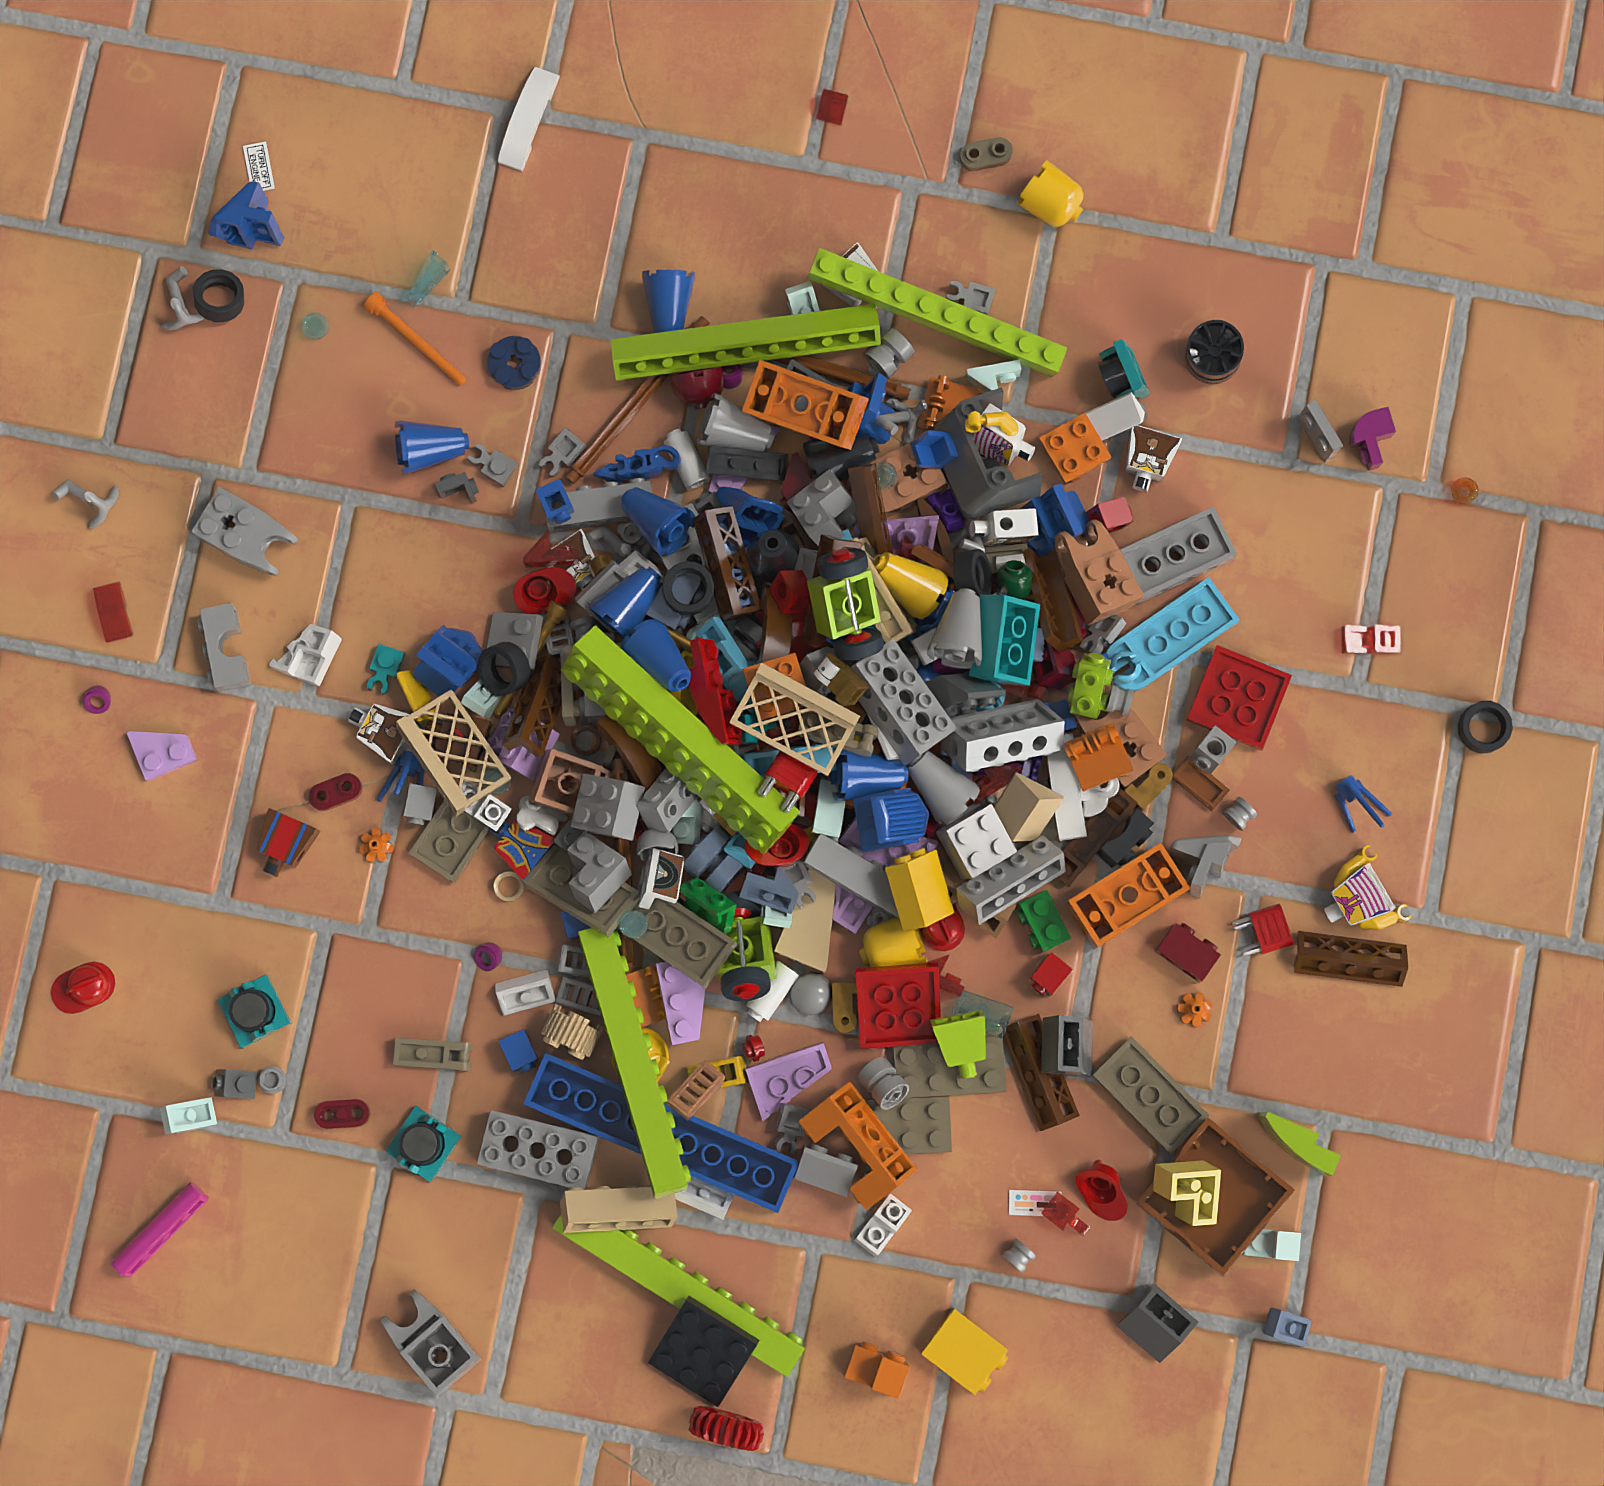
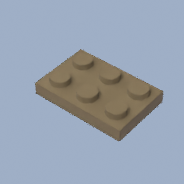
M444 800L409 854L453 883H456L490 832V827L465 811L455 816Z
M949 1097L905 1098L898 1105L887 1110L882 1109L875 1100H867V1104L906 1154L952 1152Z

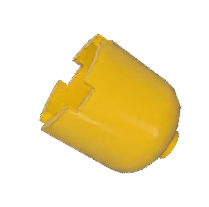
M1046 160L1041 166L1042 169L1037 177L1033 176L1021 193V198L1016 203L1052 227H1060L1069 220L1075 222L1083 211V208L1080 207L1083 200V190L1077 182L1049 160Z
M894 917L872 926L863 936L864 948L859 951L865 965L870 963L871 967L928 963L927 957L925 955L921 956V953L926 952L918 928L903 931L899 917Z

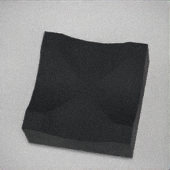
M1137 809L1126 820L1122 834L1114 840L1107 841L1096 854L1111 868L1116 864L1121 867L1135 853L1131 848L1135 844L1140 847L1151 836L1153 832L1150 830V827L1154 822L1141 810Z

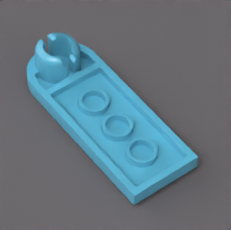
M1209 577L1109 647L1106 654L1108 653V659L1111 660L1110 670H1114L1115 673L1126 664H1129L1131 667L1121 675L1113 678L1112 683L1118 686L1121 690L1129 688L1139 691L1240 621Z

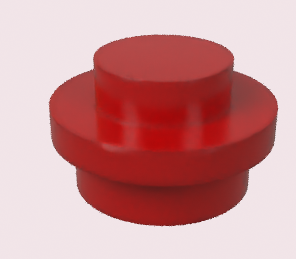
M747 1035L746 1042H743L744 1053L753 1062L759 1061L760 1057L765 1056L762 1040L759 1035Z

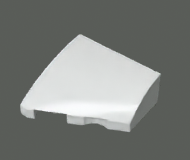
M310 624L297 640L292 641L287 646L289 651L278 661L273 659L269 666L301 681L320 686L342 639L332 630Z

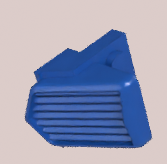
M255 181L247 183L211 218L208 230L210 236L226 240L228 244L252 250L256 241L281 246L284 239L272 212L266 209L268 199L260 183Z
M878 372L864 387L854 382L846 390L869 398L856 435L868 434L870 439L875 437L877 443L881 445L889 441L891 434L879 426L875 420L879 415L895 413V411L881 402L886 394L884 388L887 378Z
M1061 484L1052 486L1043 495L1031 499L1020 508L1036 509L1038 536L1026 543L1030 549L1039 553L1040 556L1056 550L1055 537L1058 533L1068 532L1075 539L1086 535L1085 525L1089 522V519L1078 494L1075 491L1065 493Z
M723 486L715 493L723 508L733 506L744 548L749 546L751 540L762 531L777 529L786 517L782 514L783 507L774 501L754 497L741 489ZM726 515L717 516L718 525L723 523L728 528L729 524Z
M443 625L417 653L416 656L421 661L414 669L413 677L438 696L451 689L455 694L458 688L463 686L477 671L478 658L482 653V649L472 632L447 628Z
M911 788L891 790L853 799L862 852L919 843V838L926 832L929 811L920 796L915 792H911Z

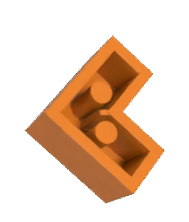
M865 1341L861 1345L855 1344L844 1377L898 1399L909 1369L908 1362H905V1356L893 1351H889L888 1355L877 1352L878 1346Z

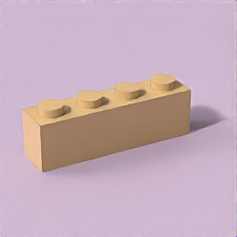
M626 1185L616 1189H611L609 1186H600L594 1190H584L581 1187H575L565 1191L560 1200L563 1233L669 1228L673 1226L678 1217L675 1194L654 1199L651 1185L649 1187Z

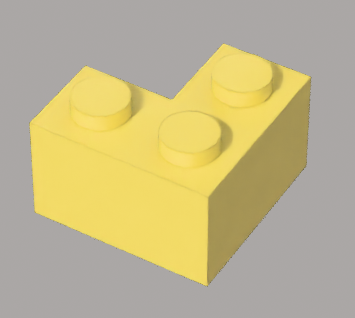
M1203 1160L1155 1164L1153 1191L1170 1201L1176 1200L1175 1216L1192 1226L1216 1224L1221 1170Z

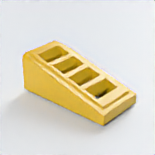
M744 1056L709 1062L720 1072V1066L724 1065L727 1081L723 1082L721 1088L749 1082L745 1070ZM732 1063H734L737 1079H734ZM699 1065L687 1067L688 1076H690ZM696 1082V1084L699 1087H701L704 1091L706 1090L703 1086Z

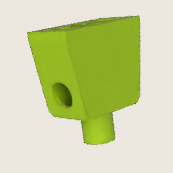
M982 1010L930 1020L947 1066H958L961 1078L976 1076L974 1062L986 1059L985 1016Z

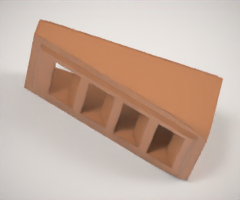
M704 1060L668 1099L666 1104L688 1121L722 1087L725 1075L708 1061ZM696 1082L702 1085L706 1090L704 1091L701 1087H699L696 1084ZM688 1090L693 1092L699 1098L696 1099L692 1094L688 1092ZM683 1097L692 1106L688 1107L680 1098Z

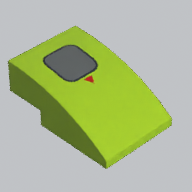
M1268 1111L1259 1112L1257 1118L1262 1126L1286 1153L1319 1174L1333 1176L1341 1155L1316 1145L1319 1133Z

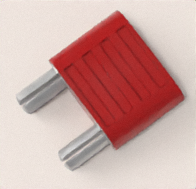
M779 751L764 774L765 781L758 790V794L760 795L769 782L762 797H766L772 786H775L788 795L781 806L782 810L786 808L791 798H793L785 810L788 813L795 802L803 798L818 772Z
M1280 904L1250 912L1248 917L1232 922V926L1249 921V923L1233 927V929L1236 931L1251 926L1256 940L1255 944L1241 948L1242 952L1258 947L1257 949L1242 953L1243 957L1257 952L1263 955L1293 945V939Z

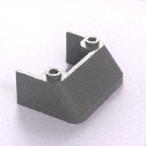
M1002 387L961 401L931 430L951 433L958 457L941 469L961 514L969 519H977L993 511H1000L1035 499L1041 495V472L1015 481L1010 470L1005 467L997 466L986 469L970 432L965 430V420L968 419V415L971 412L976 411L982 415L989 403L1002 410L1004 392Z

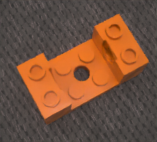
M759 360L742 412L851 450L869 398ZM800 396H805L809 404L806 410L800 412L796 409L795 402Z
M1160 842L1074 896L1065 905L1095 950L1191 888ZM1126 887L1133 888L1136 891L1137 897L1132 903L1125 902L1122 899L1121 893Z
M848 1082L799 1120L804 1133L815 1143L839 1125L844 1137L849 1142H852L858 1150L862 1161L871 1167L872 1170L850 1187L855 1200L863 1205L866 1210L918 1170L851 1082Z

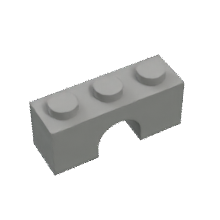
M232 603L200 609L201 617L197 621L200 633L205 634L206 643L202 644L205 659L210 661L211 669L207 670L210 685H214L219 692L250 686L251 680L247 659L242 655L228 657L223 652L225 640L232 635L241 634L237 607Z

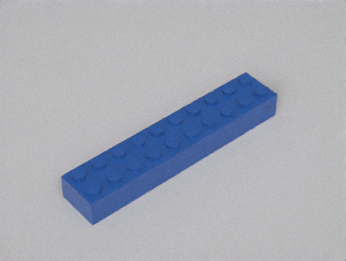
M545 1053L523 1104L641 1154L622 1086ZM664 1103L666 1113L671 1111L675 1128L671 1130L674 1139H680L683 1154L679 1155L682 1166H688L690 1176L779 1213L800 1161L695 1116H692L687 1121L673 1108Z

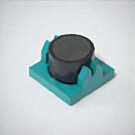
M1120 339L1113 342L1114 346L1099 353L1102 361L1098 362V366L1104 382L1114 399L1130 392L1133 393L1135 398L1140 397L1141 399L1150 395L1134 352L1124 340Z
M267 974L254 981L245 982L242 986L230 990L229 994L217 999L242 1049L292 1024Z
M415 1106L385 1152L395 1158L399 1164L407 1167L411 1172L432 1182L462 1136L420 1107Z

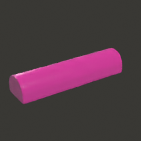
M190 1182L111 1261L112 1266L121 1276L132 1277L209 1197L196 1184Z

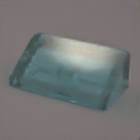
M962 990L952 1009V1015L982 1010L985 1016V1033L1003 1038L1013 1012V1007Z

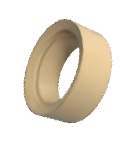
M503 872L494 881V892L503 901H516L524 892L523 880L514 872ZM506 877H514L519 882V890L512 897L503 896L499 890L500 882Z

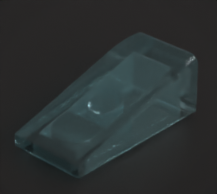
M434 250L429 254L408 295V300L413 307H416L450 272L447 262Z

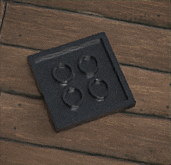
M688 1296L648 1361V1364L716 1407H719L760 1340L696 1299Z

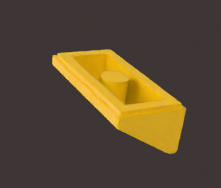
M414 670L398 672L396 677L413 713L432 702L426 686L413 677ZM436 707L429 712L435 713ZM422 715L416 720L420 725H425L429 719L433 721L434 717Z

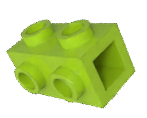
M1090 653L1089 655L1084 654L1082 660L1075 663L1072 677L1077 678L1075 687H1071L1068 696V702L1072 703L1070 713L1097 719L1101 710H1106L1109 695L1105 694L1106 686L1111 685L1114 670H1110L1111 660L1105 659L1101 654Z

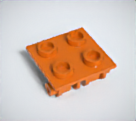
M939 375L938 378L930 377L924 399L927 403V409L920 415L917 428L931 431L956 405L963 400L980 395L982 389L948 381L949 378L943 375Z
M1085 412L1039 437L1065 484L1069 481L1072 483L1078 480L1080 475L1112 458Z
M796 653L763 662V664L806 686ZM761 663L742 669L748 687ZM758 682L753 691L756 703L772 698L769 687ZM773 690L775 697L782 695ZM789 698L776 701L780 715L796 710L794 701ZM773 702L757 706L761 721L777 716ZM798 704L799 709L804 708V706Z
M1114 722L1064 743L1065 751L1071 760L1083 792L1134 771Z
M655 964L627 974V981H633L637 997L633 998L635 1008L640 1007L643 1014L644 1023L640 1024L641 1027L666 1019Z

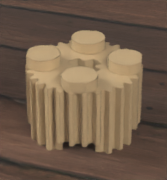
M555 1004L541 1031V1034L545 1035L543 1041L557 1048L561 1043L569 1047L567 1053L581 1060L584 1059L585 1055L590 1057L604 1027L597 1024L594 1029L588 1026L590 1020L572 1011L565 1015L560 1012L562 1006Z

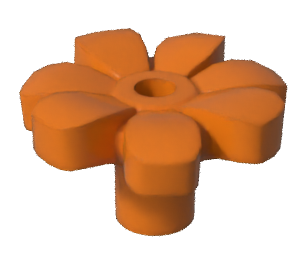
M379 828L372 829V835L364 833L361 837L365 844L359 846L360 853H368L366 860L371 863L375 862L376 857L380 862L386 861V852L393 853L394 845L388 843L392 836L388 832L381 835Z
M1197 992L1194 998L1189 993L1183 996L1185 1004H1178L1177 1011L1184 1013L1181 1017V1021L1184 1024L1192 1021L1193 1027H1200L1202 1025L1201 1019L1206 1022L1210 1020L1212 1015L1207 1010L1212 1008V1003L1210 1000L1203 1002L1204 994Z

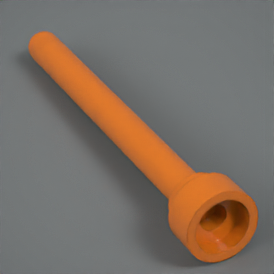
M376 291L368 297L363 307L370 314L381 315L458 385L465 383L466 378L387 308L388 304L379 292Z

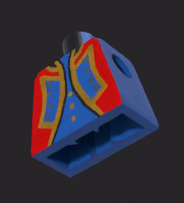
M517 819L511 826L503 822L497 832L489 828V831L500 839L494 846V849L522 880L527 877L555 844V838L535 827L524 831L518 824Z

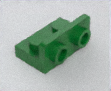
M694 878L680 885L679 892L686 896L685 908L722 933L726 934L731 931L736 903L699 878Z
M1048 890L1017 904L1019 909L1016 910V914L1022 925L1027 924L1031 932L1028 938L1034 950L1039 948L1040 952L1043 953L1071 939Z

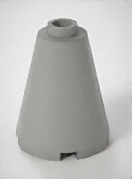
M712 394L711 397L716 400L714 404L708 403L699 428V432L703 433V438H697V444L761 452L764 451L765 447L770 448L774 438L770 425L753 415L742 412L741 407L720 394Z
M960 589L959 592L953 593L928 645L927 655L930 659L934 660L936 656L942 659L941 664L955 668H972V663H976L977 667L980 666L982 660L980 598L975 595L973 590Z
M928 750L906 765L932 816L940 825L941 821L947 824L961 815L968 808L965 803L969 798L974 801L980 792L976 783Z

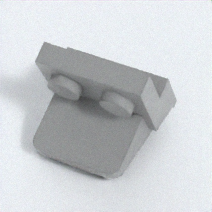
M1223 835L1177 839L1172 843L1170 857L1192 866L1187 883L1191 887V896L1200 899L1209 875L1221 877L1230 852L1237 849L1242 839L1240 837Z

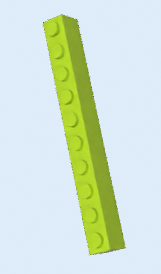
M822 248L818 249L807 276L809 280L866 303L875 304L876 307L1008 360H1020L1021 365L1050 377H1054L1059 372L1067 351L1065 346Z
M875 304L610 339L616 380L881 345L880 324Z
M593 928L578 931L579 943L654 1199L685 1191L688 1187L687 1182L691 1181L690 1172L687 1165L682 1166L679 1155L683 1154L682 1145L679 1138L674 1139L671 1130L675 1128L674 1118L671 1111L666 1113L663 1103L668 1101L666 1091L663 1085L658 1086L656 1076L660 1075L656 1059H650L648 1050L652 1049L648 1033L643 1034L640 1024L644 1023L641 1008H635L633 998L637 996L633 981L628 982L625 972L629 971L625 955L620 956L617 946H621L619 933L617 930H614L609 937H606Z
M561 1214L552 1227L677 1308L681 1309L687 1297L691 1296L753 1335L760 1341L751 1355L786 1377L789 1376L805 1350V1346L801 1344L803 1341L801 1337L791 1331L786 1335L778 1330L780 1324L765 1316L764 1320L754 1314L755 1308L744 1301L740 1305L731 1300L733 1295L719 1286L717 1290L707 1285L709 1279L695 1271L691 1275L684 1270L686 1266L684 1263L674 1257L668 1260L660 1254L663 1250L650 1242L647 1245L637 1240L639 1235L632 1230L563 1233Z

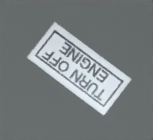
M266 141L243 146L249 182H259L263 191L275 189Z

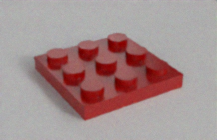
M1216 645L1186 721L1212 730L1216 725L1233 740L1262 751L1292 675Z
M938 962L855 968L860 1049L938 1043L930 1020L941 1018Z

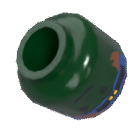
M1011 560L1002 565L997 572V593L1018 599H1025L1029 596L1032 584L1031 569L1025 563L1017 560Z

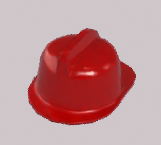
M558 567L532 571L521 577L514 585V602L519 609L530 614L546 612L550 601L564 606L575 597L577 590L576 581L568 571Z
M791 824L764 855L759 850L752 848L747 839H745L744 845L746 853L754 862L764 866L787 867L806 854L809 840L803 829Z
M955 903L952 905L954 909L953 914L927 927L919 928L926 943L935 950L944 952L953 950L964 938V922Z
M89 962L70 969L58 976L53 983L51 990L52 1001L59 1010L70 1014L79 1013L99 1005L109 999L114 992L116 984L114 974L109 967L99 962Z
M1098 1159L1087 1170L1079 1172L1076 1176L1075 1184L1088 1207L1095 1215L1108 1221H1117L1126 1215L1128 1204L1120 1189L1121 1178L1113 1167L1103 1164Z

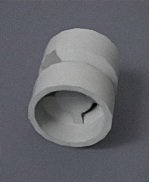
M890 328L881 337V345L872 346L864 356L877 372L889 379L899 369L898 363H905L915 351L901 333Z
M879 1057L870 1061L858 1076L859 1082L869 1093H872L873 1099L885 1110L898 1105L909 1092V1085L899 1074H896V1070L885 1057Z

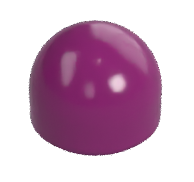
M739 364L722 366L723 373L727 369L735 371L732 374H723L724 388L734 389L738 387L743 379L741 366Z
M96 685L87 689L83 697V705L86 710L94 714H101L110 707L111 695L105 687ZM92 696H100L105 703L101 707H95L91 703L90 698Z
M487 942L475 949L474 960L482 970L491 971L501 963L502 951L498 945ZM483 951L490 955L491 964L483 962Z

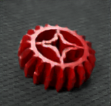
M698 1406L694 1408L693 1414L690 1416L689 1431L691 1434L723 1446L755 1451L759 1449L764 1437V1425L760 1421L730 1411Z

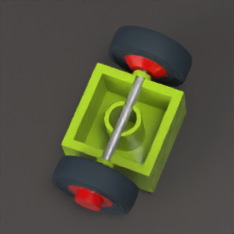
M849 548L836 550L821 556L817 561L820 576L807 580L817 632L834 639V651L840 659L856 660L879 653L884 647L881 632L877 629L865 628L881 622L872 573L870 569H867L868 558L866 552L862 549Z
M734 891L724 894L737 904L732 929L725 935L736 941L737 946L717 972V977L725 998L733 1001H751L765 996L770 991V980L777 979L772 936L769 925L763 924V916H760L762 911L761 904L739 897L741 891Z

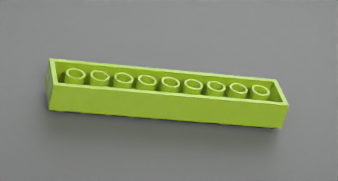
M594 626L574 644L561 669L566 678L578 685L590 700L595 701L611 719L616 720L623 726L629 736L636 738L645 746L650 755L657 757L671 774L679 777L692 793L697 794L713 812L718 813L724 818L731 829L738 831L747 839L752 848L759 850L764 855L785 833L800 811L793 806L790 812H785L790 802L782 810L781 806L786 798L773 786L767 796L762 797L769 783L759 795L758 790L765 779L728 745L721 744L706 725L652 678L597 626Z

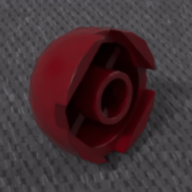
M722 366L670 376L674 395L680 402L694 405L695 410L706 408L710 401L715 400V398L711 397L712 394L717 393L721 395L724 388Z

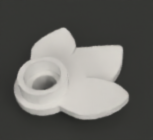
M1118 778L1108 781L1106 788H1101V785L1085 792H1083L1079 783L1085 817L1095 816L1106 808L1108 798L1115 796L1119 790Z
M530 796L522 797L519 802L520 810L516 819L524 831L537 826L555 835L559 822L567 821L568 817L566 814L529 802Z

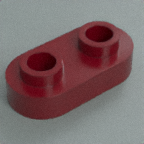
M351 773L331 778L311 788L309 802L317 810L328 811L356 800L362 793V782ZM346 782L352 783V788L349 791L343 790V785ZM320 792H326L327 794L324 801L318 800Z
M359 1099L325 1101L316 1107L314 1119L320 1127L325 1129L360 1127L368 1122L371 1112L368 1104ZM355 1108H359L362 1112L361 1116L357 1119L352 1115ZM327 1110H332L334 1112V1117L332 1120H327L325 1118V1113Z

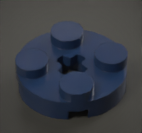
M509 336L491 346L488 356V369L492 378L504 388L509 390L527 388L541 371L542 363L539 351L528 338ZM512 357L522 360V363L518 364L517 369L507 365V362L511 361Z

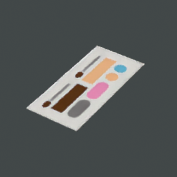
M1009 1190V1215L1061 1217L1062 1192Z

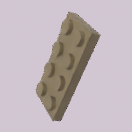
M555 843L522 881L524 886L594 930L609 937L638 903L641 895L640 891L624 882L596 913L592 912L575 900L569 882L579 873V870L573 866L569 854Z
M654 898L650 908L645 909L638 907V901L620 923L618 929L706 989L737 946L736 941L678 902L672 903Z
M1132 1036L1092 1074L1169 1154H1172L1209 1116Z
M1003 1037L986 1038V1059L974 1062L977 1075L971 1078H961L958 1066H947L939 1043L893 1047L896 1074H899L909 1085V1092L905 1098L1007 1092Z

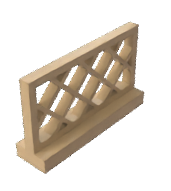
M866 537L851 539V541L861 542V549L867 554V569H870L872 573L881 620L875 626L881 632L885 643L892 639L897 642L917 633L918 630L915 627H918V624L915 623V618L891 595L873 565L872 561L877 555ZM842 546V549L852 548V547Z
M761 663L729 723L828 776L860 716ZM758 682L769 687L772 698L756 703L753 691ZM773 690L782 695L775 697ZM751 696L753 704L745 706ZM784 698L793 700L796 712L780 716L776 701ZM773 702L777 717L761 721L757 706ZM798 704L806 707V709L799 710ZM754 707L759 723L747 726L738 721L743 710ZM809 711L817 713L821 725L805 729L801 714ZM798 715L802 730L786 735L782 719ZM822 717H824V718H826V719H828V720H830V721H832V722H829V723H825V724H824V721H823V718H822ZM779 721L783 736L774 739L767 737L763 725ZM837 724L846 729L841 740L830 743L825 727ZM760 726V729H761V732H762V733H760V732H758V731H756V730H754V729H752V728H755V727ZM822 728L827 744L811 748L806 733ZM803 734L807 750L800 752L791 750L787 738ZM785 740L786 746L778 743L777 741ZM838 744L833 754L831 746ZM828 747L831 759L827 767L824 768L815 763L812 752ZM809 753L811 760L802 755Z
M452 689L407 717L405 715L396 721L397 730L455 816L463 813L466 808L512 779ZM450 699L456 707L454 717L438 714L440 704ZM436 707L435 713L429 712ZM458 712L460 713L462 718H457ZM422 715L434 717L431 731L419 729L414 720ZM437 718L453 721L450 735L434 732ZM456 722L469 726L471 729L469 739L453 736ZM473 734L475 735L478 741L472 740ZM424 735L430 736L429 742L427 741ZM433 737L449 740L446 753L434 751L431 747ZM452 740L468 744L465 757L449 754ZM471 744L483 747L486 752L484 761L468 758ZM488 756L493 763L487 762ZM439 757L445 758L444 764ZM448 759L464 762L461 776L448 772L446 769ZM467 763L483 766L480 780L464 776ZM485 768L498 769L502 778L495 783L484 781ZM454 779L460 780L459 787ZM463 781L479 784L477 794L468 800L461 791ZM482 785L488 786L481 791Z

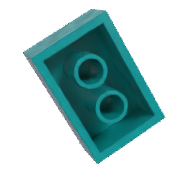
M980 594L982 660L978 667L976 663H972L969 676L1002 684L1030 686L1040 604L1006 595Z

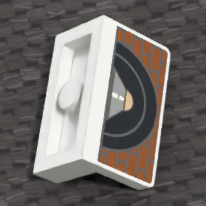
M653 848L646 862L638 907L649 909L654 898L676 903L685 860L683 856Z

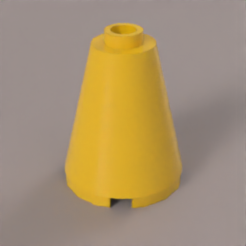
M889 552L877 555L872 561L891 595L912 617L924 619L929 616L939 605L936 602L939 594L945 595L948 577L939 569Z

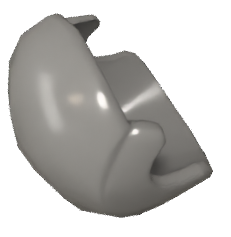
M655 829L645 830L638 838L636 855H640L641 860L644 861L649 858L653 848L677 854V839L671 832L668 833Z
M811 971L800 975L791 988L792 1004L802 1014L812 1016L822 1013L832 998L830 981L823 974Z

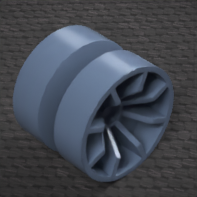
M719 825L709 834H705L689 852V857L684 862L683 869L693 878H699L706 871H709L710 874L705 880L706 884L723 894L747 867L724 851L725 846L733 836Z

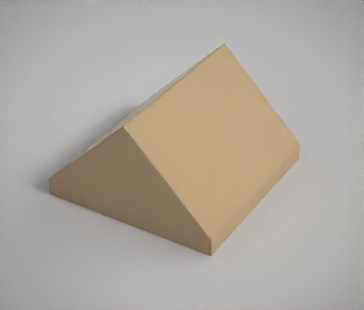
M1015 772L993 808L1012 842L1032 841L1038 839L1061 804L1064 796Z

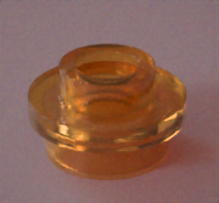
M1467 477L1457 479L1451 488L1452 497L1460 504L1473 502L1479 492L1476 482ZM1460 488H1467L1469 492L1468 495H1462L1460 493Z

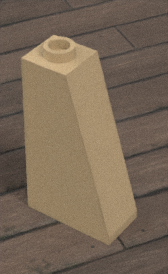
M809 868L808 873L812 883L807 885V888L815 892L816 902L813 903L811 898L805 895L801 898L803 903L802 909H799L795 903L792 911L790 928L783 929L774 953L825 974L828 962L836 884Z

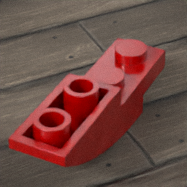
M704 638L690 640L694 668L689 669L691 672L689 687L697 709L707 727L721 744L741 745V729L729 723L736 711L737 703L733 690L723 689V677L719 669L718 649L715 641Z

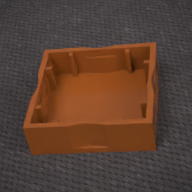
M1208 1117L1186 1142L1172 1163L1203 1160L1221 1170L1216 1224L1192 1226L1176 1217V1200L1170 1201L1154 1192V1182L1138 1199L1137 1205L1223 1277L1294 1193L1295 1189L1265 1164L1252 1158L1234 1138Z

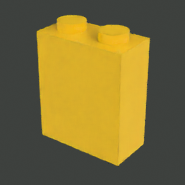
M924 847L909 851V854L894 858L895 863L885 867L903 931L927 927L954 913L937 850L925 852Z
M954 1307L920 1352L974 1395L978 1391L983 1393L992 1381L989 1378L990 1374L995 1368L999 1371L1008 1359V1356L1005 1355L1008 1351L1006 1347Z

